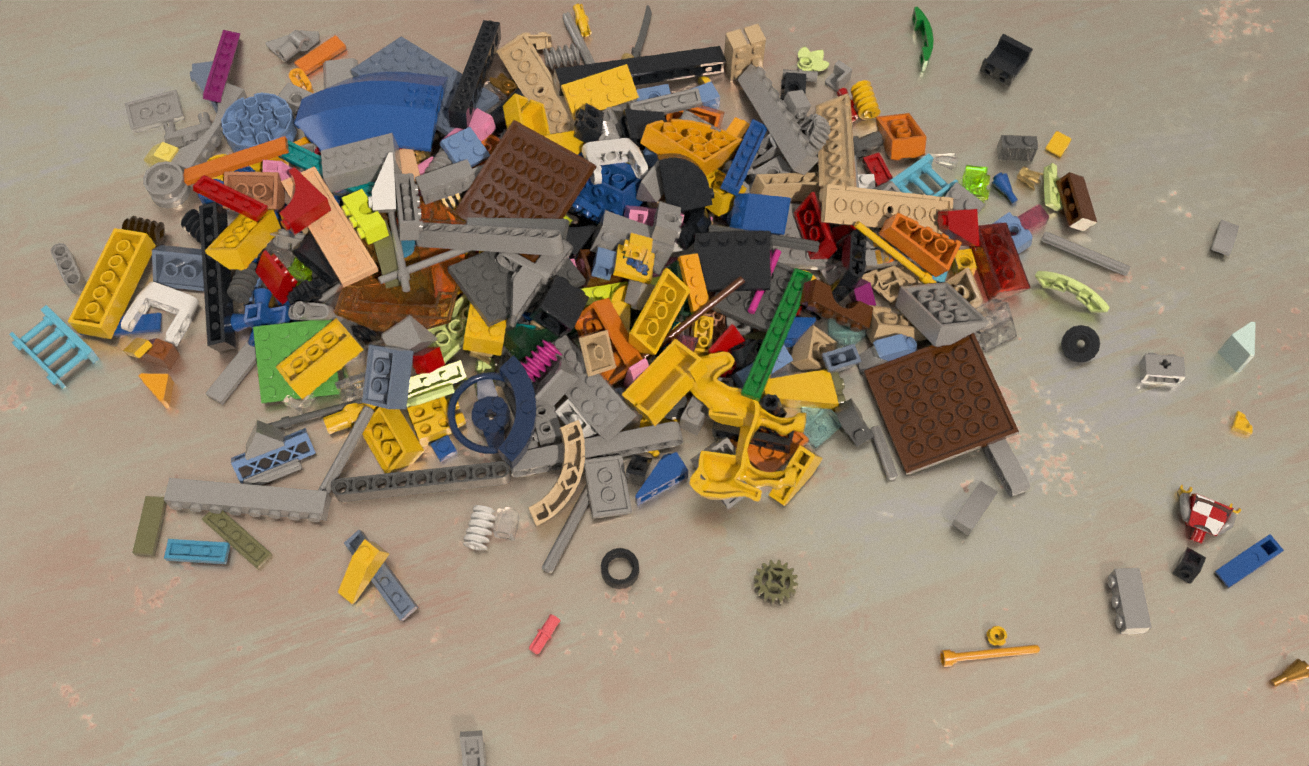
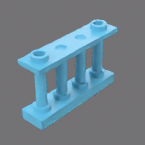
M929 153L890 180L903 193H911L905 187L911 182L926 195L945 197L954 184L958 182L956 179L950 184L944 181L932 169L931 165L934 158ZM927 173L942 189L935 194L919 176Z
M45 305L40 309L45 315L43 317L44 320L20 339L13 332L9 335L14 339L11 343L19 351L23 349L48 374L46 378L54 386L58 384L63 389L66 386L60 380L61 377L82 360L89 359L94 364L99 360V357L69 326ZM54 325L56 327L52 334L32 350L25 345L47 326ZM66 336L68 338L64 345L43 362L37 357L40 352L59 337ZM77 347L79 349L78 354L55 373L48 368L71 348Z

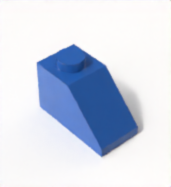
M795 317L785 340V347L794 346L805 332L815 324L816 318Z

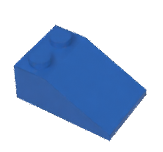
M751 193L735 195L730 227L751 231H771V234L785 235L791 198Z

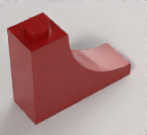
M294 167L289 170V174L295 185V193L290 203L279 213L282 219L280 223L286 231L290 230L296 235L330 212L331 207L328 199Z

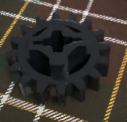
M313 278L311 281L304 280L297 287L293 288L292 292L288 293V302L290 305L298 301L315 303L322 299V294L328 290V286L324 279L321 280V278L317 280Z

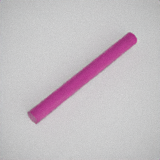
M775 249L772 254L771 275L781 255V251ZM756 291L748 308L750 314H755L764 291Z

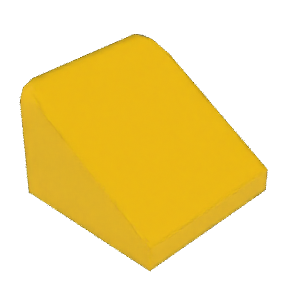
M1056 131L1045 150L1061 158L1072 139Z

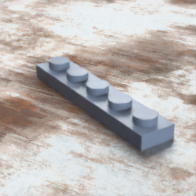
M358 530L344 544L353 555L363 540L369 539L362 530ZM384 561L371 581L399 620L404 621L419 607Z

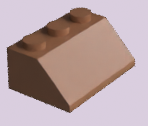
M224 172V185L267 205L268 210L281 212L285 208V192L279 172ZM223 206V209H226V210L231 211V212H235V211H233V210H231V209H229V208Z

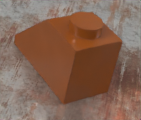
M158 338L148 340L152 347L140 359L171 370L180 356L175 346Z

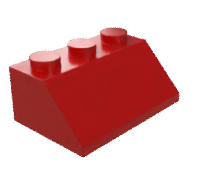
M811 192L794 211V215L802 238L819 242L818 252L807 251L809 258L829 259L837 251V247L829 224L821 222L822 205L815 192Z

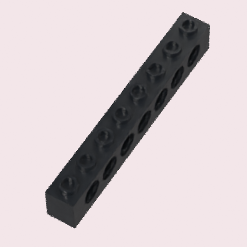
M483 20L448 110L450 127L466 129L470 125L501 41L500 22Z

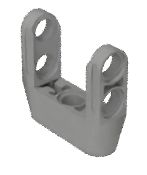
M562 240L564 245L563 253L554 256L541 255L536 263L516 253L505 252L498 254L497 261L501 266L514 273L515 271L519 272L521 266H524L542 275V285L547 286L571 255L573 246L567 240Z

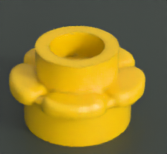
M993 626L992 629H988L986 634L989 638V643L994 646H1002L1006 642L1007 633L1000 626Z

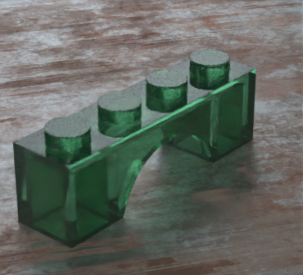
M521 325L506 332L503 345L519 360L530 356L531 351H537V345L544 347L542 340L552 343L558 336L546 328L532 330ZM574 327L573 330L567 333L566 335H572L577 330Z

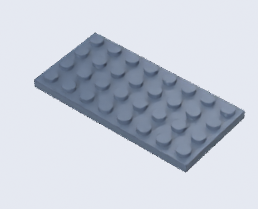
M402 36L351 69L354 77L376 72H411L448 77L436 130L447 136L455 129L450 127L448 110L462 73ZM483 87L475 110L478 108L484 112L499 102V96Z

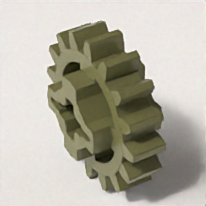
M770 560L768 566L762 563V569L757 568V575L754 576L753 580L757 582L754 584V589H759L757 596L764 595V602L771 599L772 605L775 600H778L780 605L783 599L789 601L790 595L794 596L796 592L794 589L798 587V583L794 582L798 576L792 575L794 568L788 569V563L786 562L784 565H781L780 560L777 561V564ZM765 575L767 581L763 585L762 578ZM787 580H789V587H788V589L786 588V585L784 584Z

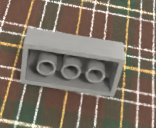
M393 133L322 150L323 179L330 192L367 184L371 181L375 182L389 152H393L394 174H402L399 146Z
M605 210L592 236L590 251L596 253L598 247L616 252L618 244L623 245L625 239L628 240L631 233L651 238L653 227ZM653 240L651 253L655 254L653 273L660 275L674 250V243L670 245Z

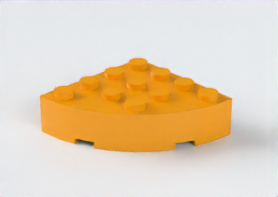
M671 119V122L660 120L646 125L640 143L658 155L667 153L685 155L693 159L702 168L705 176H707L735 157L742 139L723 129L720 132L711 129V125L706 123Z

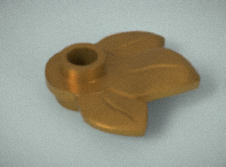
M500 73L497 78L489 77L490 83L506 96H509L518 88L514 79L510 80L503 73Z

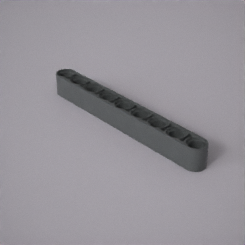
M499 461L340 478L333 482L331 488L338 501L351 502L501 486L509 483L511 473L507 463ZM500 471H505V472H506V473H505L504 475H502V476H498V475H497V473L500 472ZM480 473L486 474L483 478L477 477ZM461 475H465V476H466L465 479H463V480H458V477H459V476H461ZM440 478H446L444 482H438ZM422 479L427 480L424 484H418ZM400 482H407L404 486H398ZM383 483H384V484H387V485H386L384 488H382V489H379V488H378L379 485H381V484H383ZM361 486H367L362 491L358 490ZM341 488H347L343 493H338Z

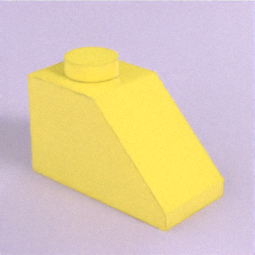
M161 142L151 148L144 161L152 165L158 162H171L179 149Z

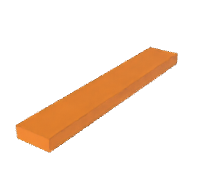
M285 136L186 168L184 169V182L189 186L195 184L203 175L214 178L223 175L224 172H232L262 162L263 160L289 153L288 140Z

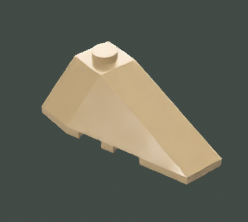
M872 306L873 313L870 328L866 329V334L872 344L876 340L899 334L912 337L915 341L927 339L902 313L901 315L893 313L891 308Z

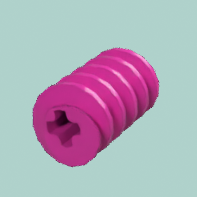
M542 340L544 347L537 345L538 353L531 351L533 358L525 357L527 364L520 362L534 382V376L541 377L539 370L546 372L545 365L552 366L550 359L557 361L556 354L563 355L550 341Z

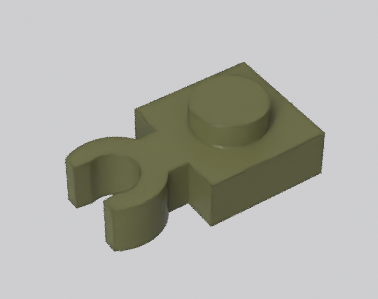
M832 372L831 376L839 406L846 402L842 391L845 389V384L838 372Z

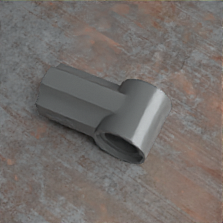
M874 131L860 138L853 136L856 160L864 157L868 151L883 145L880 132Z

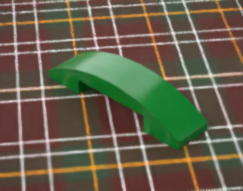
M914 7L912 14L914 31H921L924 47L921 49L919 61L921 71H925L933 50V31L926 15L919 7Z

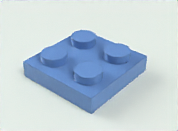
M471 127L451 135L440 142V146L453 164L468 159L471 167L490 157L489 152Z

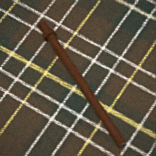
M741 276L671 330L666 335L659 350L745 283L744 279ZM642 353L641 356L647 360L652 354Z

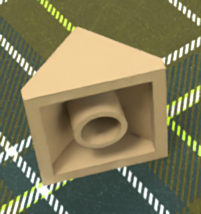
M967 267L946 282L978 311L983 298L970 268Z

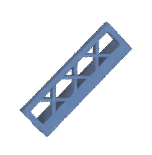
M304 428L286 435L285 446L249 460H246L244 452L232 457L231 464L240 484H242L246 478L295 459L301 460L316 452L307 429ZM305 441L310 449L304 453L295 451L297 445ZM282 450L291 452L289 458L284 461L277 458L278 453ZM268 458L272 462L269 467L263 468L258 466L260 459ZM247 465L253 468L250 475L242 477L239 470L240 467Z

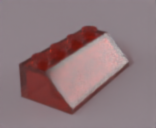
M1007 222L979 225V246H969V249L972 250L977 266L976 269L988 302L1005 300L1031 289Z

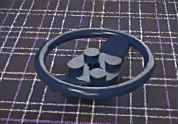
M497 372L480 373L466 379L455 389L448 404L447 418L453 435L466 448L478 453L497 454L498 448L505 441V430L511 423L509 407L503 398L498 397L493 380L505 382L500 377V373ZM477 383L478 401L473 405L472 423L475 430L484 435L488 446H482L467 439L459 430L455 419L458 399L468 387ZM489 414L496 415L493 420L487 417Z

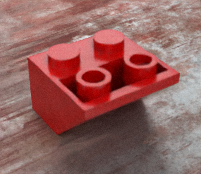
M266 250L263 251L255 272L274 297L283 305L288 301V293L297 287L298 281L290 274L287 267L275 254L270 255Z

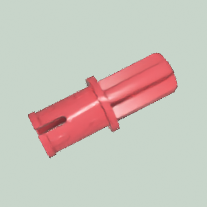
M552 614L549 615L541 629L537 630L538 634L529 646V650L532 653L538 655L547 641L552 639L551 635L561 620Z

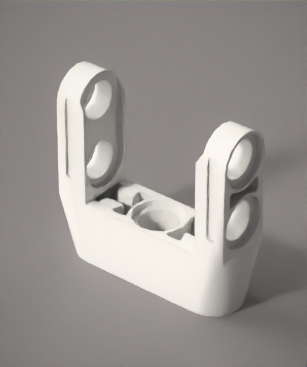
M629 138L588 142L581 149L583 158L597 166L590 177L593 185L602 183V168L600 165L629 162L636 178L644 179L648 173L647 163L639 147Z
M150 282L134 299L122 319L121 328L132 332L142 314H146L150 306L176 315L166 332L165 342L177 347L193 321L199 301L187 293L156 282Z

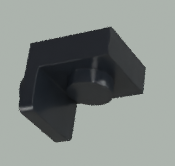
M1187 547L1173 574L1191 584L1201 572L1206 557Z

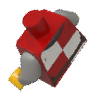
M1183 485L1179 487L1177 493L1180 496L1182 519L1185 521L1186 526L1194 529L1190 540L1202 544L1206 534L1210 536L1222 535L1234 526L1241 508L1234 511L1232 503L1226 506L1197 493L1191 494L1193 489L1190 486L1187 491L1183 489Z

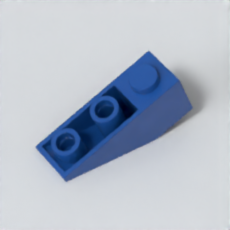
M1269 534L1217 569L1215 573L1226 587L1230 588L1276 558L1284 550L1273 536Z

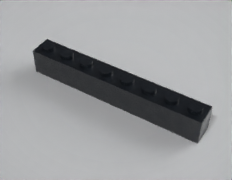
M217 202L199 206L207 346L221 352L235 349L236 339L235 330L231 325V316L234 314L233 300L227 294V289L232 281L231 269H228L205 252L212 242L228 227L227 210L223 209Z

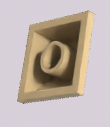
M813 325L793 346L791 356L793 361L790 363L803 372L825 370L827 368L821 354L836 350L837 342Z
M608 330L578 336L588 377L616 368Z

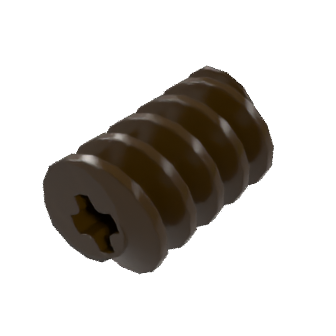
M132 216L130 219H125L122 224V229L147 233L155 244H161L164 239L165 225L163 222L157 223L155 220L151 222L150 219L144 220L141 217Z

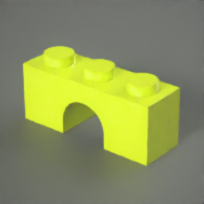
M363 189L342 197V211L346 217L349 216L352 227H357L356 230L360 239L364 238L369 245L389 236L386 223L379 212L373 213L372 208H369V199Z

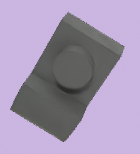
M852 398L835 408L840 424L857 447L874 437Z

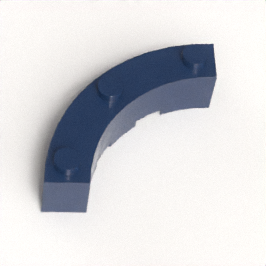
M514 355L499 368L500 377L509 386L516 402V416L513 427L506 440L498 448L499 456L512 469L527 452V448L534 436L537 418L536 398L531 379Z

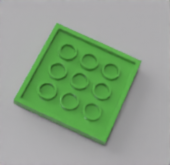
M331 319L328 321L310 320L253 327L262 404L302 399L289 386L276 366L331 323ZM338 371L304 399L340 395Z

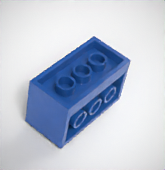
M625 162L600 165L602 168V183L593 185L589 178L578 195L603 212L606 210L623 217L625 205L642 207L646 204V201L636 199L640 183L643 179L636 178L631 165Z

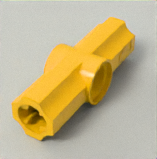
M366 403L346 405L343 411L323 418L328 433L332 434L348 427L352 429L365 406L370 407L374 412L378 409V406Z

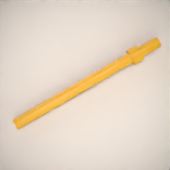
M860 221L855 223L854 227L918 276L923 284L937 283L932 279V275L926 271L923 272Z

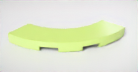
M1037 271L1035 274L1036 279L1043 288L1061 292L1068 291L1076 295L1075 299L1084 304L1091 313L1108 312L1110 308L1096 292L1075 279L1047 271Z

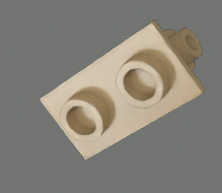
M539 32L538 35L526 33L531 43L536 44L537 51L544 48L549 50L552 47V42H548L552 41L551 34L546 32Z

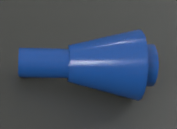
M1001 172L995 175L992 184L1006 195L1012 204L1016 203L1018 199L1012 191L1007 173L1003 174Z

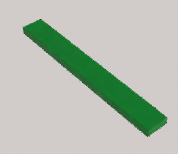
M797 268L794 269L743 386L742 396L760 401L801 305L800 300L804 283L811 281L812 273Z

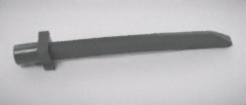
M649 5L646 6L636 45L632 47L631 55L634 58L641 57V49L652 15Z

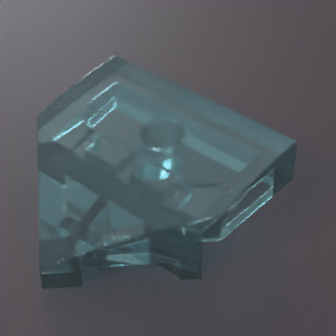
M828 318V336L843 347L852 344L856 345L866 336V329L861 330V332H853L849 327L839 325L835 320Z
M801 407V413H807L803 434L809 438V444L813 449L821 445L842 426L837 415L831 409Z

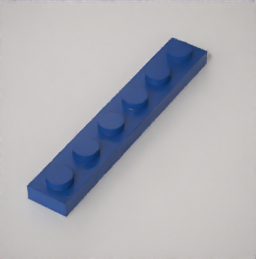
M752 119L720 187L721 189L733 195H738L767 131L766 125Z

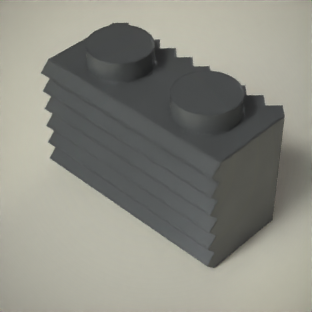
M1001 135L997 145L998 160L1032 162L1038 150L1037 136Z

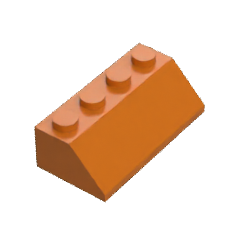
M609 298L595 301L582 311L575 325L579 336L608 330L616 368L602 372V374L613 385L624 379L628 369L643 360L639 351L629 343V333Z

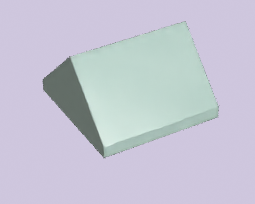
M1250 322L1233 333L1218 351L1224 360L1238 373L1255 356L1256 322Z

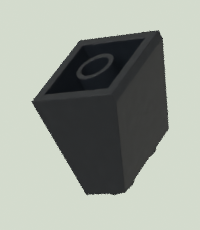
M557 275L551 281L529 317L559 338H562L575 327L589 297L585 295L582 289L575 288L566 278Z

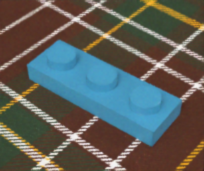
M168 539L164 559L166 561L227 564L230 544L228 542Z

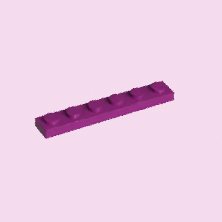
M227 30L222 31L203 92V99L221 103L239 44L240 33Z

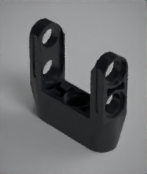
M857 229L843 235L836 243L837 251L832 255L834 261H842L841 276L830 285L832 295L838 302H841L856 288L865 273L867 239Z
M309 233L294 250L296 258L317 276L324 279L327 284L334 285L340 282L314 237ZM365 246L366 250L372 258L374 254L373 250Z

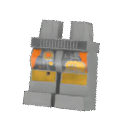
M880 231L874 232L881 239H883L890 246H892L895 250L901 253L904 257H906L907 259L909 258L906 254H904L902 251H900L898 248H896L894 245H892L890 242H888L886 239L880 236ZM866 236L865 271L896 266L899 263Z

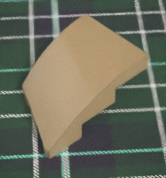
M894 265L879 272L876 269L864 274L862 279L870 282L871 287L890 303L897 301L900 287L923 284L919 277L904 265L899 267Z

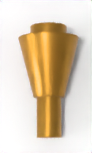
M1297 658L1282 674L1271 679L1270 682L1274 687H1277L1285 682L1309 678V665L1306 661H1301Z

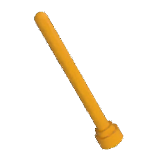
M1027 645L955 653V651L948 649L940 651V660L943 667H950L956 664L957 661L1038 653L1040 647L1038 645Z

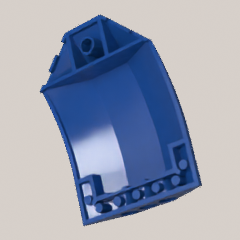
M376 72L352 77L303 98L294 124L304 132L312 144L315 143L318 146L320 152L393 133L399 148L431 152L448 77L411 72Z

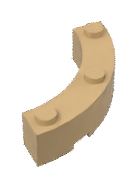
M579 420L559 428L564 451L562 468L551 490L541 500L528 507L535 526L546 522L556 515L570 500L580 482L585 463V440Z

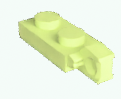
M1051 163L1044 167L1043 172L1044 201L1046 206L1058 212L1063 208L1056 181L1060 178L1057 176V165Z

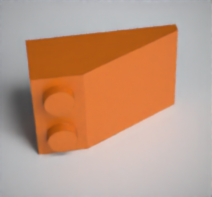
M910 113L876 117L885 152L891 160L925 156L927 136Z

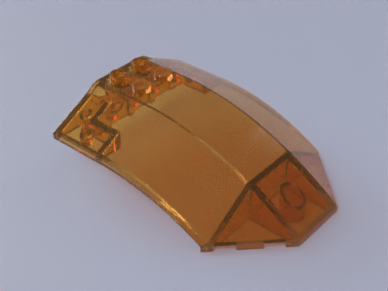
M419 196L420 207L418 208H421V220L419 221L467 225V222L462 221L453 209L443 204L442 199L425 205L422 196ZM388 212L379 213L383 220H387L389 230L391 231ZM364 238L360 239L375 262L378 272L349 286L342 287L334 311L335 315L374 331H387L409 315L427 330L451 322L459 286L449 274L448 267L465 260L466 253L410 273V291L404 292L402 285L386 289L385 283H379L378 277L382 276L373 243L368 245ZM416 244L414 252L404 258L407 267L453 249L418 247Z

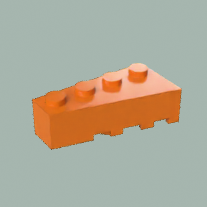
M896 213L887 219L879 232L880 236L935 277L949 270L962 244L958 240L949 239L948 235L934 232L928 226L923 227L919 225V222L900 213Z

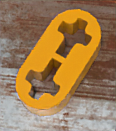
M300 68L292 69L289 72L291 83L300 88L305 86L307 91L313 93L311 82L304 71Z

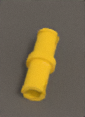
M575 4L573 6L576 16L575 22L579 26L582 37H588L592 33L588 24L589 18L585 15L583 4Z

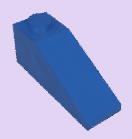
M677 452L664 455L635 495L637 506L688 478L689 470Z

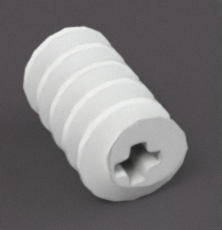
M475 505L473 507L474 513L470 516L472 520L468 522L469 528L466 529L467 535L463 538V545L474 550H487V546L483 545V543H489L490 540L485 535H492V532L487 528H493L494 524L490 520L495 521L497 518L492 515L495 512L492 508Z

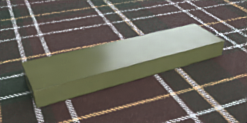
M223 510L220 514L209 511L202 518L203 522L228 542L257 570L273 556L270 551Z

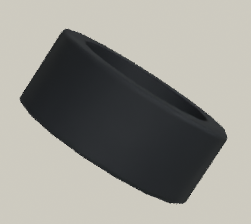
M616 548L607 552L601 562L603 580L607 585L615 589H625L633 585L639 575V562L635 554L624 548ZM615 558H625L632 565L631 574L625 579H614L608 572L609 563Z

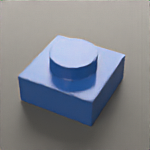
M448 435L430 444L440 462L457 454V450Z

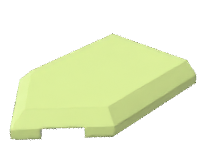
M450 384L409 398L407 400V407L416 406L455 392L454 386Z

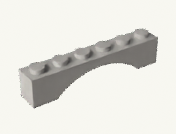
M227 83L221 103L218 102V111L211 127L198 140L179 149L171 162L178 165L183 174L184 169L205 163L211 157L215 148L219 146L224 136L221 119L226 109L236 100L242 97L244 99L247 98L244 89Z

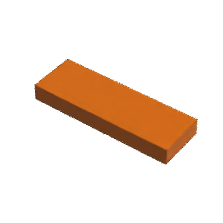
M334 35L294 63L307 76L322 66L325 61L331 60L347 48Z

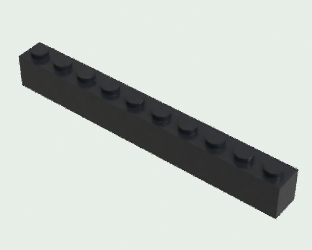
M714 46L561 67L555 69L554 83L558 95L564 96L561 89L562 85L626 64L634 85L724 73L726 59L721 47Z

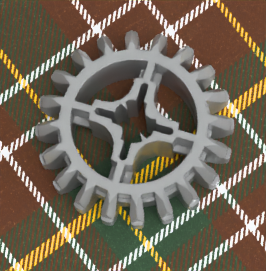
M811 114L809 117L806 116L804 120H801L799 125L801 127L800 131L808 138L809 145L816 150L815 154L817 155L818 151L826 144V140L829 139L828 135L831 132V126L824 117L818 114Z

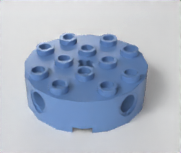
M256 93L253 97L246 99L242 97L226 109L221 119L223 134L233 153L284 136L287 140L293 142L297 134L292 110L284 99L275 94Z

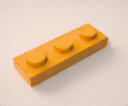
M698 253L678 257L683 282L691 290L687 296L691 313H694L709 301Z

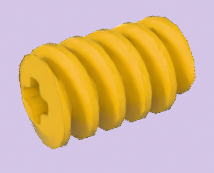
M868 80L855 83L850 91L858 116L863 120L876 118L881 112L878 108L879 105L873 88L870 86L871 82Z

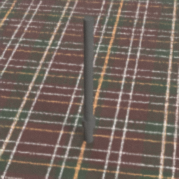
M362 398L294 417H282L281 420L268 424L277 428H290L297 423L343 411L346 405L352 403L362 404Z

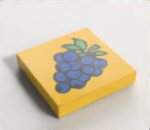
M618 244L613 275L651 284L655 254H650L645 265L643 261L625 257V251L622 250L623 245Z

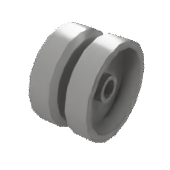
M167 161L158 162L145 172L143 184L153 202L159 207L175 208L188 199L190 185H186L184 174L175 163Z

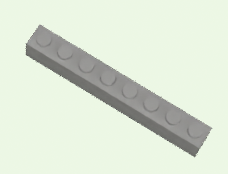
M750 64L737 80L791 168L800 174L806 175L819 161L815 154L816 150L809 145L808 138L800 131V125L794 121L793 114L787 110L786 103L780 99L779 92L773 88V83L766 77L765 70L760 66L756 67Z
M169 478L164 501L173 510H182V508L190 509L194 512L208 510L215 514H220L223 510L232 515H241L243 513L253 517L266 515L274 519L288 517L295 521L301 518L308 519L311 522H320V520L327 521L331 497L327 491Z

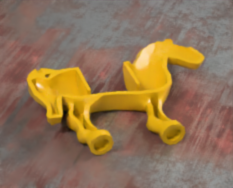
M729 352L702 356L701 358L708 371L697 383L695 381L692 382L694 386L690 391L709 408V416L715 422L741 428L735 455L701 451L699 467L690 478L689 483L700 496L710 500L747 497L756 502H759L761 499L762 490L759 488L771 487L779 490L784 485L795 487L797 467H787L783 471L777 472L760 471L750 464L747 451L755 432L760 426L770 428L778 434L785 436L792 431L804 433L807 413H798L788 418H780L768 413L761 407L758 401L742 396V389L729 387L718 380L721 374L730 370L734 365V358Z

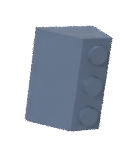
M160 245L152 250L153 282L170 288L204 291L201 249Z
M369 344L362 403L386 409L407 408L413 360L412 350Z

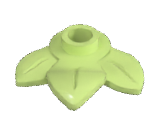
M804 46L798 52V69L819 72L827 69L829 63L823 61V50L810 52Z

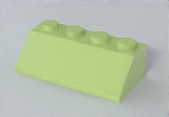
M465 294L427 329L437 337V341L428 347H440L445 363L463 347L470 301Z

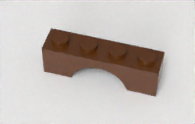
M818 279L804 283L800 304L806 306L808 310L816 311L824 318L835 320L837 324L845 325L853 332H861V330L870 328L873 313L872 306L859 300L849 303L843 308L835 301L830 285Z

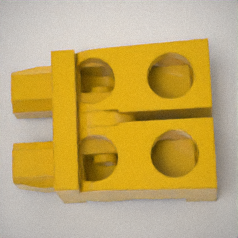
M445 396L439 399L407 408L413 428L422 447L427 446L428 442L452 433L447 418L450 398L445 399ZM458 401L455 410L460 409ZM463 413L455 414L458 428L465 425L466 421Z

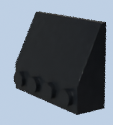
M771 231L695 233L694 254L698 253L707 292H721L740 276L744 279L745 283L735 291L770 290L773 252Z

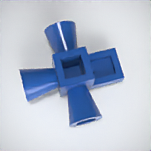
M264 288L253 290L255 304L246 305L244 314L234 313L231 316V325L236 332L248 327L252 328L248 344L255 347L253 327L290 323L288 315L290 307L285 305L269 308L272 293Z

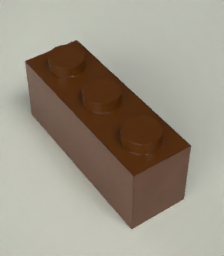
M1069 172L1057 180L1056 184L1069 227L1085 231L1096 224L1097 219L1084 177Z

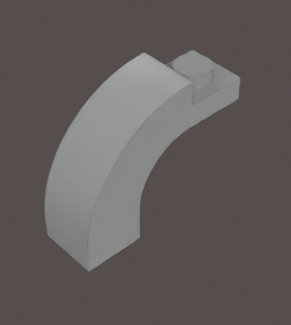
M482 730L460 732L463 766H486V751Z

